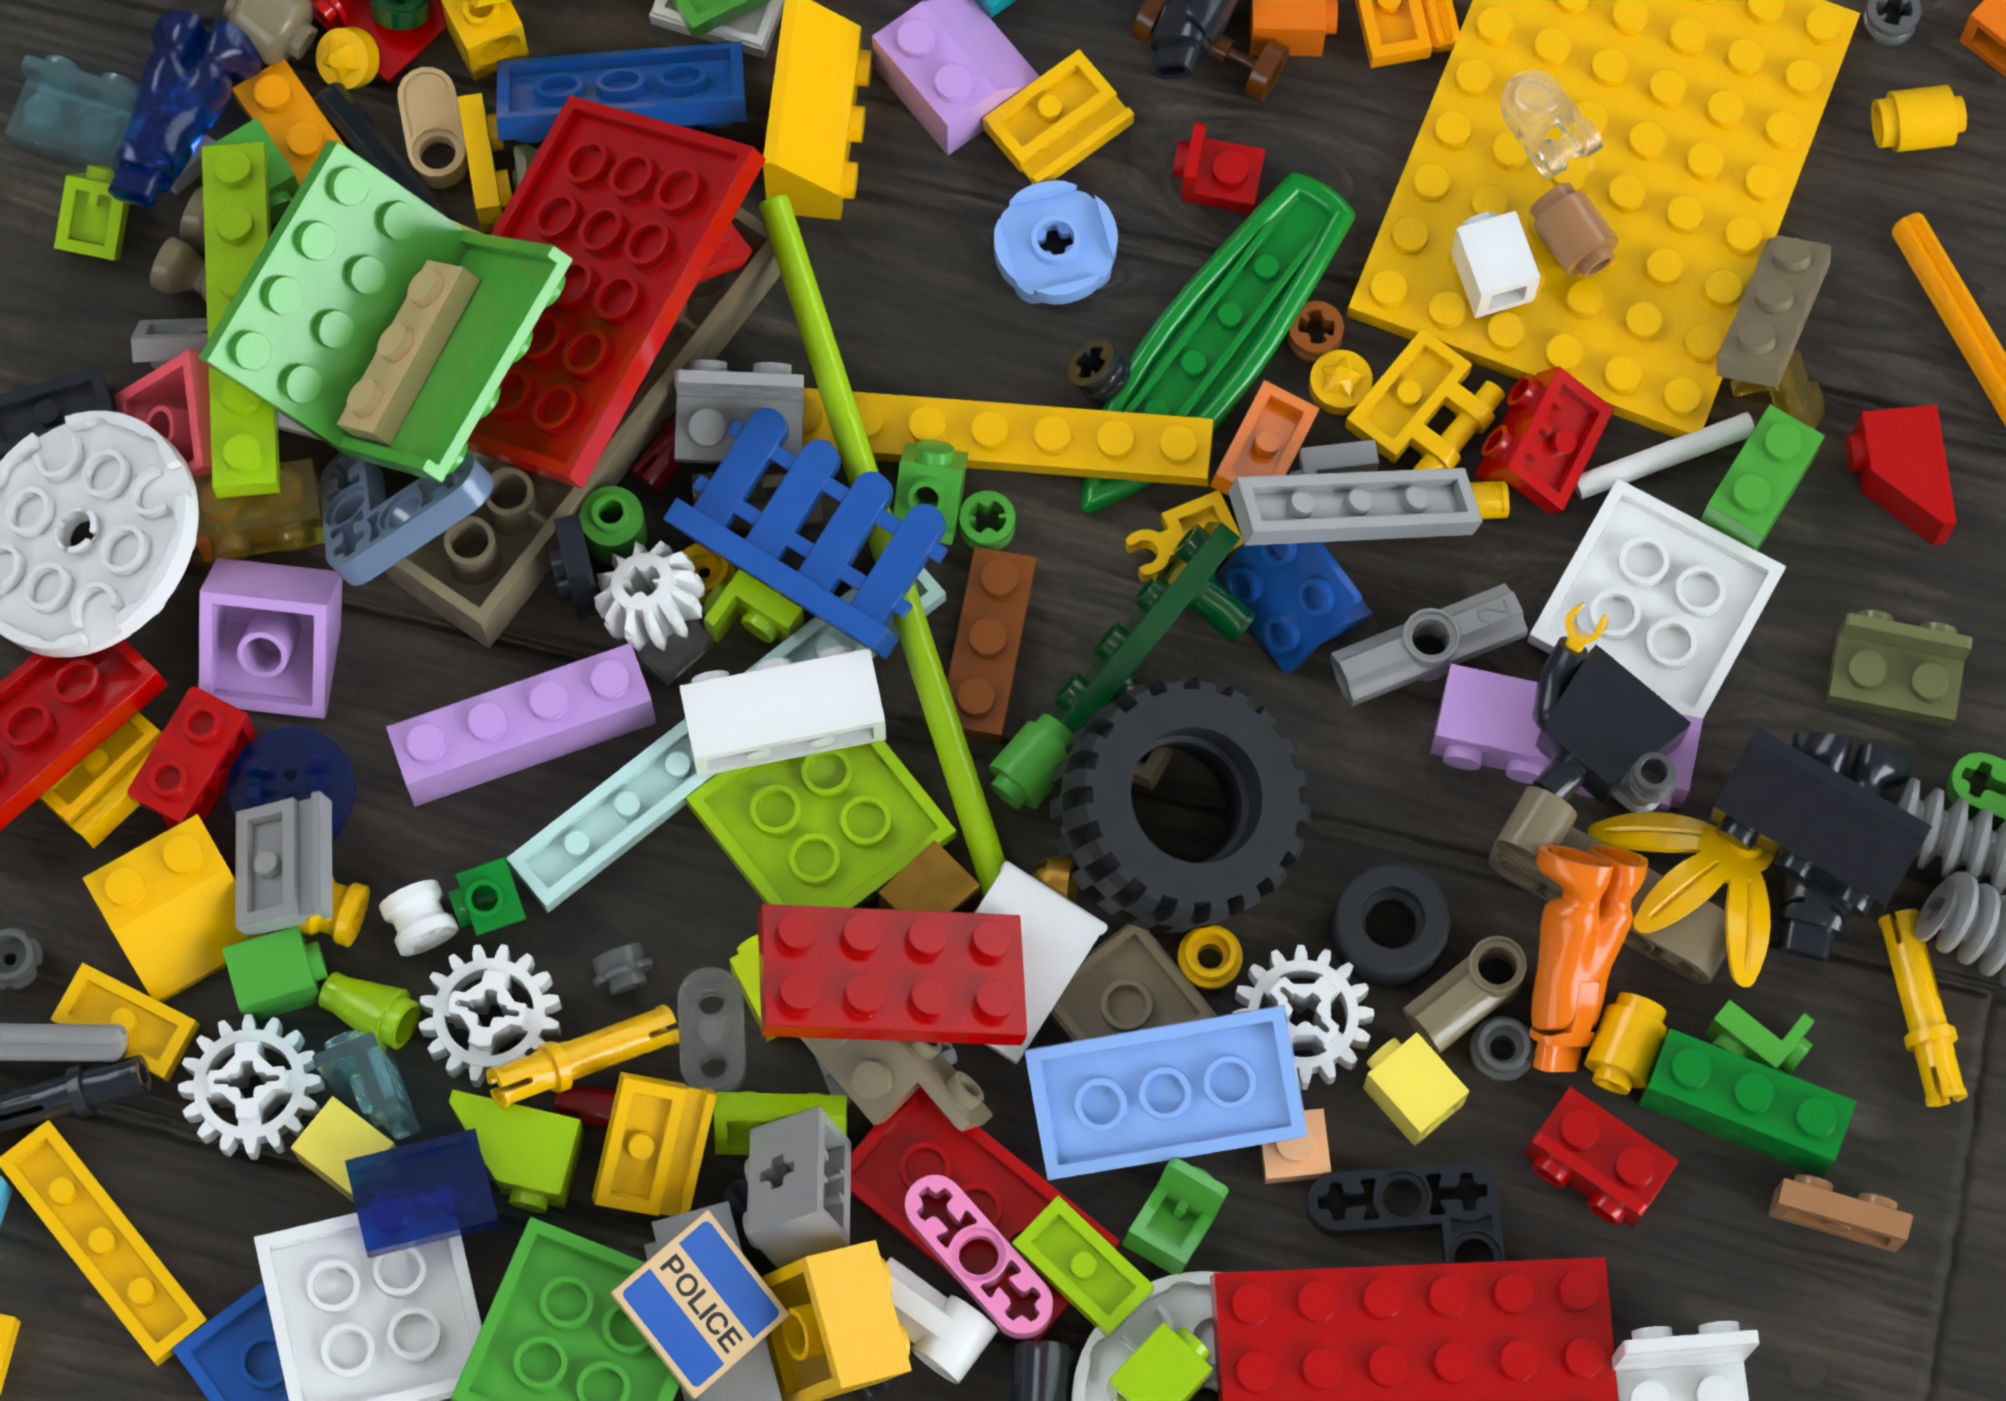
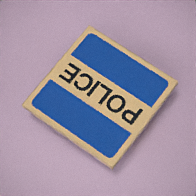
M708 1209L609 1293L692 1400L696 1399L790 1316L789 1312Z

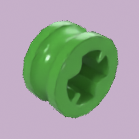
M984 490L968 497L961 506L959 515V531L965 544L972 550L977 546L1001 551L1008 546L1015 532L1016 514L1012 503L1006 496L996 491ZM993 511L999 513L998 527L1002 529L996 532L988 527L981 533L975 531L976 517L973 515L978 512L982 516L987 517Z

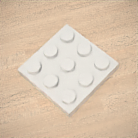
M1617 478L1530 632L1527 642L1551 654L1559 638L1562 636L1568 637L1565 629L1567 614L1577 604L1586 602L1583 609L1577 615V623L1583 631H1596L1597 624L1604 614L1607 615L1609 622L1607 629L1598 639L1586 643L1585 647L1588 653L1597 644L1680 714L1703 719L1786 566Z
M451 1190L254 1237L289 1401H441L451 1398L482 1328Z

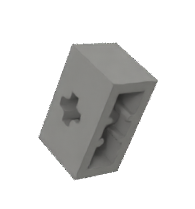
M820 1106L750 1129L749 1158L745 1161L744 1165L745 1176L748 1182L747 1211L743 1214L742 1222L745 1235L751 1246L755 1249H760L778 1269L806 1256L850 1246L851 1141Z

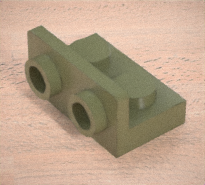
M1861 610L1856 614L1847 613L1836 633L1825 703L1951 728L1956 720L1964 663L1971 652L1973 638L1957 634L1956 628L1939 622H1925L1915 626L1895 622L1892 615L1878 610Z

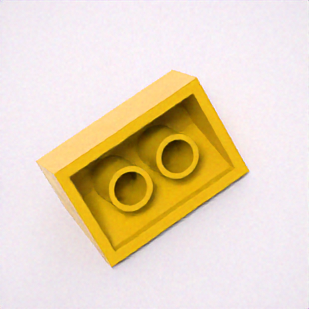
M784 0L763 157L766 159L763 164L766 199L779 195H788L795 216L841 220L844 198L855 199L858 162H849L851 142L862 143L866 108L865 106L856 105L858 86L869 87L873 51L862 48L861 26L812 0Z

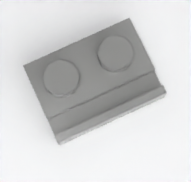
M321 791L311 793V798L297 801L292 797L237 811L235 928L249 938L305 924L306 918L317 915H320L323 919L333 917L332 801Z

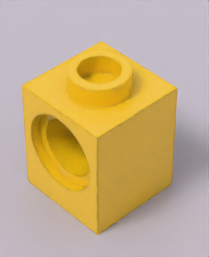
M441 0L448 32L474 81L497 71L498 60L520 59L529 56L523 24L511 1L474 8L469 0Z

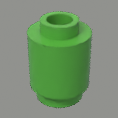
M606 486L593 491L587 496L581 506L579 517L587 550L594 559L603 564L613 566L612 553L627 559L633 555L635 541L641 545H646L647 529L640 501L632 492L618 486Z
M1045 713L1036 722L1027 721L988 766V770L994 778L990 784L992 791L1003 802L1016 810H1019L1023 804L1029 808L1037 809L1055 788L1052 784L1057 764L1068 758L1069 755L1065 750V746L1073 736V733L1056 718Z

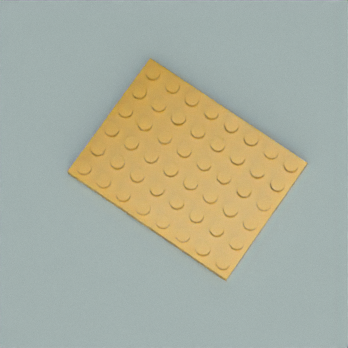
M1472 0L1460 30V38L1455 42L1348 306L1346 316L1409 340H1413L1418 332L1424 328L1467 361L1520 380L1527 374L1536 376L1538 372L1560 366L1613 407L1612 415L1674 438L1703 429L1723 378L1717 376V356L1768 239L1776 237L1861 13L1825 0ZM1570 182L1576 191H1585L1619 239L1617 245L1612 250L1615 255L1614 260L1604 270L1589 278H1584L1581 273L1567 276L1533 228L1536 220L1531 215L1530 208L1542 195L1562 183ZM1516 211L1541 277L1535 299L1530 303L1475 318L1451 255L1456 228L1461 227L1462 223L1468 218L1483 212H1495L1499 216Z

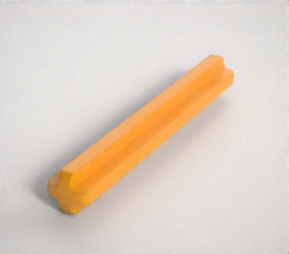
M1916 212L1903 217L1894 224L1892 236L2006 426V352L1924 215Z

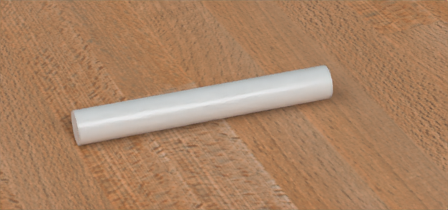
M1745 412L1704 427L1694 433L1680 436L1583 472L1574 488L1580 500L1612 489L1617 478L1628 483L1747 439L1755 429L1750 414Z

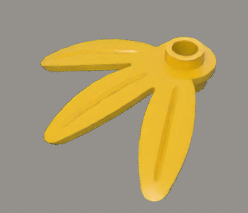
M1634 812L1593 823L1588 828V835L1609 846L1646 852L1696 853L1671 869L1648 893L1633 920L1634 928L1640 933H1653L1679 921L1704 904L1724 883L1728 884L1725 905V936L1730 973L1738 985L1742 987L1752 986L1766 956L1771 928L1769 898L1761 872L1768 868L1774 856L1755 845L1751 851L1743 850L1726 841L1717 833L1720 825L1716 827L1705 821L1684 815L1665 812Z

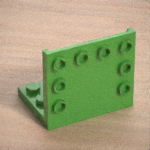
M328 140L197 359L347 457L442 483L446 475L451 474L462 463L468 449L466 441L479 419L488 415L496 405L500 396L499 385L510 366L521 359L529 349L533 339L532 329L544 308L553 304L560 296L566 281L564 274L573 259L554 245L466 231L338 141ZM427 260L466 268L481 281L391 445L354 437L338 426L337 422L347 406V398L351 389L362 379L377 352L379 338L394 321L407 297V290L413 277L422 270Z

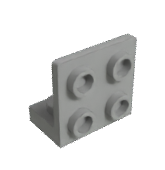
M706 359L690 360L689 370H675L674 384L677 394L675 462L721 464L736 440L727 433L734 420L736 419L746 425L752 414L762 408L775 409L786 419L789 426V434L782 448L798 457L802 451L804 375L791 374L792 365L786 363L758 362L753 364V372L727 371V362ZM774 462L770 464V466H779Z

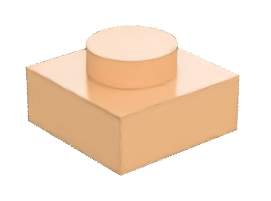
M1324 1108L1304 1110L1308 1129L1307 1137L1260 1145L1265 1184L1313 1180L1331 1173Z

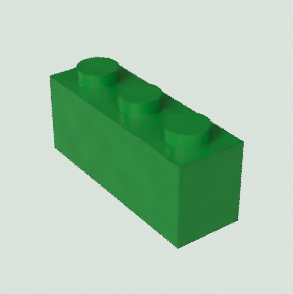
M1670 1028L1663 1040L1638 1106L1822 1178L1836 1161L1857 1101Z

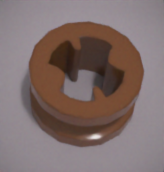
M1316 300L1306 302L1287 332L1288 347L1294 356L1303 362L1315 364L1325 353L1339 350L1344 331L1341 314L1327 302ZM1318 321L1320 322L1321 330L1332 332V336L1325 333L1323 343L1315 344L1311 343L1308 333L1299 332L1298 329L1307 331L1308 322Z

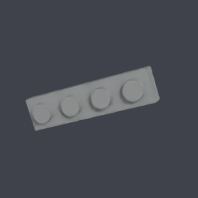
M1465 468L1237 477L1228 490L1245 546L1473 535L1483 522Z

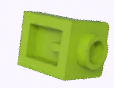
M88 164L86 173L66 175L54 248L113 261L120 260L130 199L139 197L141 185L123 181L124 170L95 164Z
M738 569L728 584L720 581L710 592L702 608V613L706 615L704 625L707 637L717 643L721 641L739 615L743 617L741 624L753 635L767 643H772L775 638L783 642L805 625L803 608L741 569Z

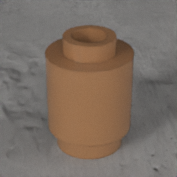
M1570 182L1562 183L1542 195L1530 208V213L1536 220L1533 225L1534 230L1567 276L1581 273L1584 278L1592 277L1604 270L1614 260L1615 255L1612 250L1617 245L1619 239L1585 191H1576Z

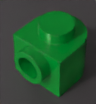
M505 857L455 874L460 887L448 891L460 928L473 924L476 935L479 936L526 919Z

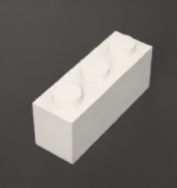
M850 645L835 646L820 652L817 659L793 663L789 658L770 659L757 664L755 671L731 676L729 672L724 670L709 671L693 677L692 683L679 686L697 777L886 740L885 717L870 648L856 651L855 647Z

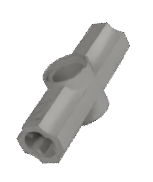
M1504 583L1442 609H1421L1412 614L1405 624L1332 652L1330 654V662L1333 667L1335 680L1343 697L1347 699L1351 707H1354L1418 680L1424 682L1438 680L1448 673L1450 664L1458 665L1525 638L1528 629L1525 624L1523 610L1515 593ZM1423 635L1434 636L1440 640L1445 650L1436 655L1423 654L1414 646L1413 640Z

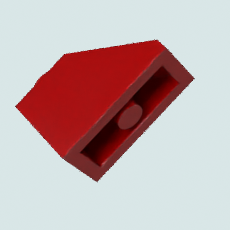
M1937 405L1862 411L1852 433L1847 434L1845 438L1847 467L1850 472H1858L1861 493L1931 545L1945 544L1957 521Z

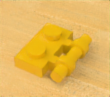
M1422 328L1346 418L1345 428L1362 441L1375 439L1377 452L1393 464L1410 446L1422 456V459L1413 470L1455 468L1461 460L1459 454L1461 449L1475 433H1484L1494 421L1495 415L1493 411L1505 398V393L1491 381H1486L1475 395L1461 386V383L1470 374L1472 364ZM1444 405L1454 412L1456 418L1443 434L1439 436L1426 425Z

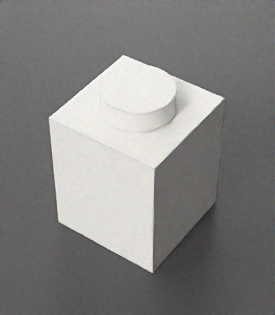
M1516 211L1499 216L1495 212H1483L1468 218L1462 223L1461 227L1456 228L1451 255L1475 318L1534 301L1541 277Z

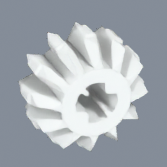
M661 540L649 553L644 545L635 541L633 555L627 559L612 553V565L615 571L597 574V585L601 593L594 597L596 601L595 607L601 618H605L604 625L609 634L618 641L626 639L628 644L631 643L632 647L638 652L650 640H652L655 647L664 651L667 636L673 633L688 639V628L685 621L703 618L702 606L698 600L705 595L704 584L700 576L694 573L695 567L691 559L686 554H683L682 551L674 554L670 546Z

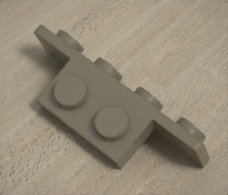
M800 1037L874 1126L885 1123L920 1087L925 1090L960 1131L982 1126L993 1116L992 1112L982 1102L984 1094L981 1088L967 1074L956 1071L940 1052L942 1050L941 1043Z

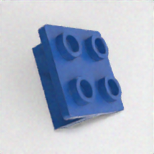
M1322 542L1245 546L1243 543L1214 577L1219 584L1256 614L1249 627L1284 673L1297 670L1322 643L1359 629L1373 615L1372 611L1363 601L1359 590Z

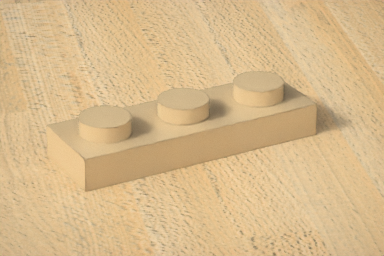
M431 260L426 261L422 270L411 280L407 290V297L394 321L380 336L377 352L362 379L351 389L347 398V406L337 422L338 426L354 437L391 445L481 280L461 266Z

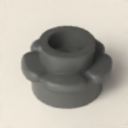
M21 929L0 930V990H4L7 987H12L15 990L25 988L37 977L36 968L43 961L42 948L36 939L26 937V933ZM8 955H15L17 960L13 965H6V957Z
M631 943L612 949L592 959L597 975L592 980V983L595 987L608 986L611 996L632 991L647 983L645 972L653 967L652 958L646 959L641 943Z

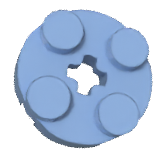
M1053 180L1032 184L1019 191L1009 201V207L1002 213L994 229V256L1001 275L1008 284L1015 288L1018 297L1023 301L1031 304L1043 302L1055 305L1072 303L1089 296L1096 289L1103 287L1110 279L1112 267L1117 256L1118 233L1116 222L1110 209L1100 198L1095 195L1093 199L1087 193L1078 191L1075 184ZM1057 230L1061 239L1071 238L1073 244L1065 247V253L1053 255L1050 251H1044L1039 245L1046 242L1047 232Z

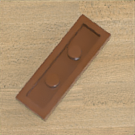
M974 547L947 680L964 735L967 737L1002 742L1037 566V557Z

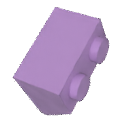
M975 0L921 1L872 36L874 69L948 156L984 131L982 128V118L1040 77Z
M216 558L200 589L199 689L242 710L325 719L341 632L342 577L336 571Z

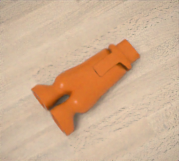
M1545 844L1539 846L1535 863L1544 876L1561 887L1563 893L1562 897L1552 899L1545 904L1541 917L1539 955L1531 1004V1021L1533 1026L1530 1027L1529 1036L1537 1041L1532 1066L1546 1072H1574L1578 1070L1582 1047L1590 1046L1596 1035L1595 1032H1591V1029L1597 1026L1612 965L1631 927L1633 920L1631 899L1645 880L1648 859L1633 851L1609 845H1589L1587 852L1571 847Z

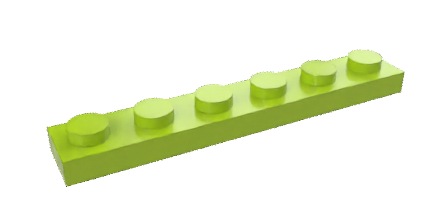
M264 141L202 146L208 340L271 236L268 153ZM209 367L212 487L216 498L281 493L277 410Z

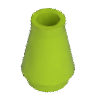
M334 972L327 978L319 995V1006L332 1012L378 1049H383L387 1046L395 1050L402 1048L414 1033L420 1017V1004L410 999L408 990L351 978L339 972Z

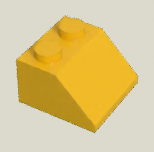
M198 814L82 878L150 997L161 1003L225 968L227 965L222 950L223 947L266 935L265 933L248 938L235 928L236 880Z
M876 1240L806 1256L761 1277L790 1314L765 1337L782 1401H821L878 1384L912 1371L908 1358L910 1354L909 1337L904 1326L898 1322L890 1293L892 1289L891 1272L886 1261L880 1257Z

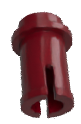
M676 416L672 421L667 418L664 419L661 423L664 428L662 433L639 460L628 469L646 488L651 486L650 490L657 495L664 491L663 488L685 464L684 462H675Z
M573 1083L571 1089L560 1093L556 1092L554 1108L558 1110H555L554 1113L580 1119L582 1124L608 1128L616 1090Z

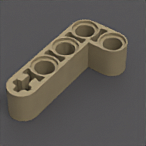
M1528 786L1525 788L1495 840L1488 863L1493 870L1505 879L1548 902L1562 897L1563 892L1558 884L1544 876L1538 869L1535 862L1539 846L1545 844L1561 845L1587 852L1589 845L1606 844L1573 827L1577 818V812L1565 800L1545 789ZM1647 868L1646 877L1641 887L1631 899L1633 920L1648 893L1664 877ZM1707 900L1699 908L1679 921L1648 934L1638 932L1634 928L1632 920L1631 927L1623 943L1624 945L1690 981L1706 985L1712 982L1727 954L1725 910Z

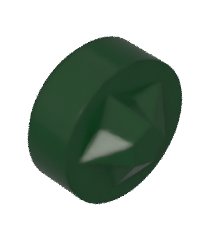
M370 0L371 16L376 23L385 28L409 30L421 26L430 18L432 1Z

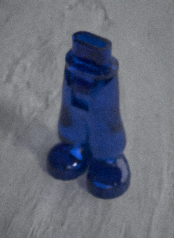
M190 11L168 12L158 18L151 36L156 51L149 56L145 64L133 112L122 136L118 151L111 161V167L115 175L108 187V192L113 198L140 207L152 208L161 192H169L175 179L177 180L208 130L225 110L231 98L232 81L243 82L260 73L264 62L249 36L233 24L223 20H214L207 33L202 19Z

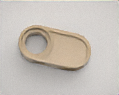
M420 67L410 71L403 77L398 87V104L407 153L411 167L428 187L445 189L456 185L465 176L469 166L458 98L452 79L444 71L434 67ZM436 143L450 145L456 152L453 162L442 169L427 167L421 161V156L430 145Z

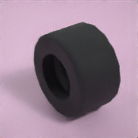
M1399 863L1373 865L1353 876L1339 894L1330 928L1334 952L1342 965L1350 962L1354 966L1352 975L1363 983L1384 989L1409 986L1427 976L1442 956L1451 926L1448 901L1437 883L1417 868ZM1390 903L1401 906L1410 912L1416 928L1411 941L1401 948L1395 949L1379 946L1372 941L1366 932L1365 920L1374 907Z

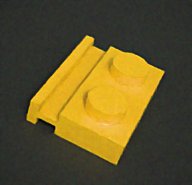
M1080 49L982 118V128L1018 171H1023L1032 184L1056 180L1134 124V112L1122 104L1117 98V92Z
M137 712L41 795L39 799L94 849L140 805L131 800L127 791L162 732Z
M620 1072L592 1194L594 1204L659 1216V1214L676 1216L690 1212L717 1097L714 1089L703 1087V1089L686 1086L684 1083Z

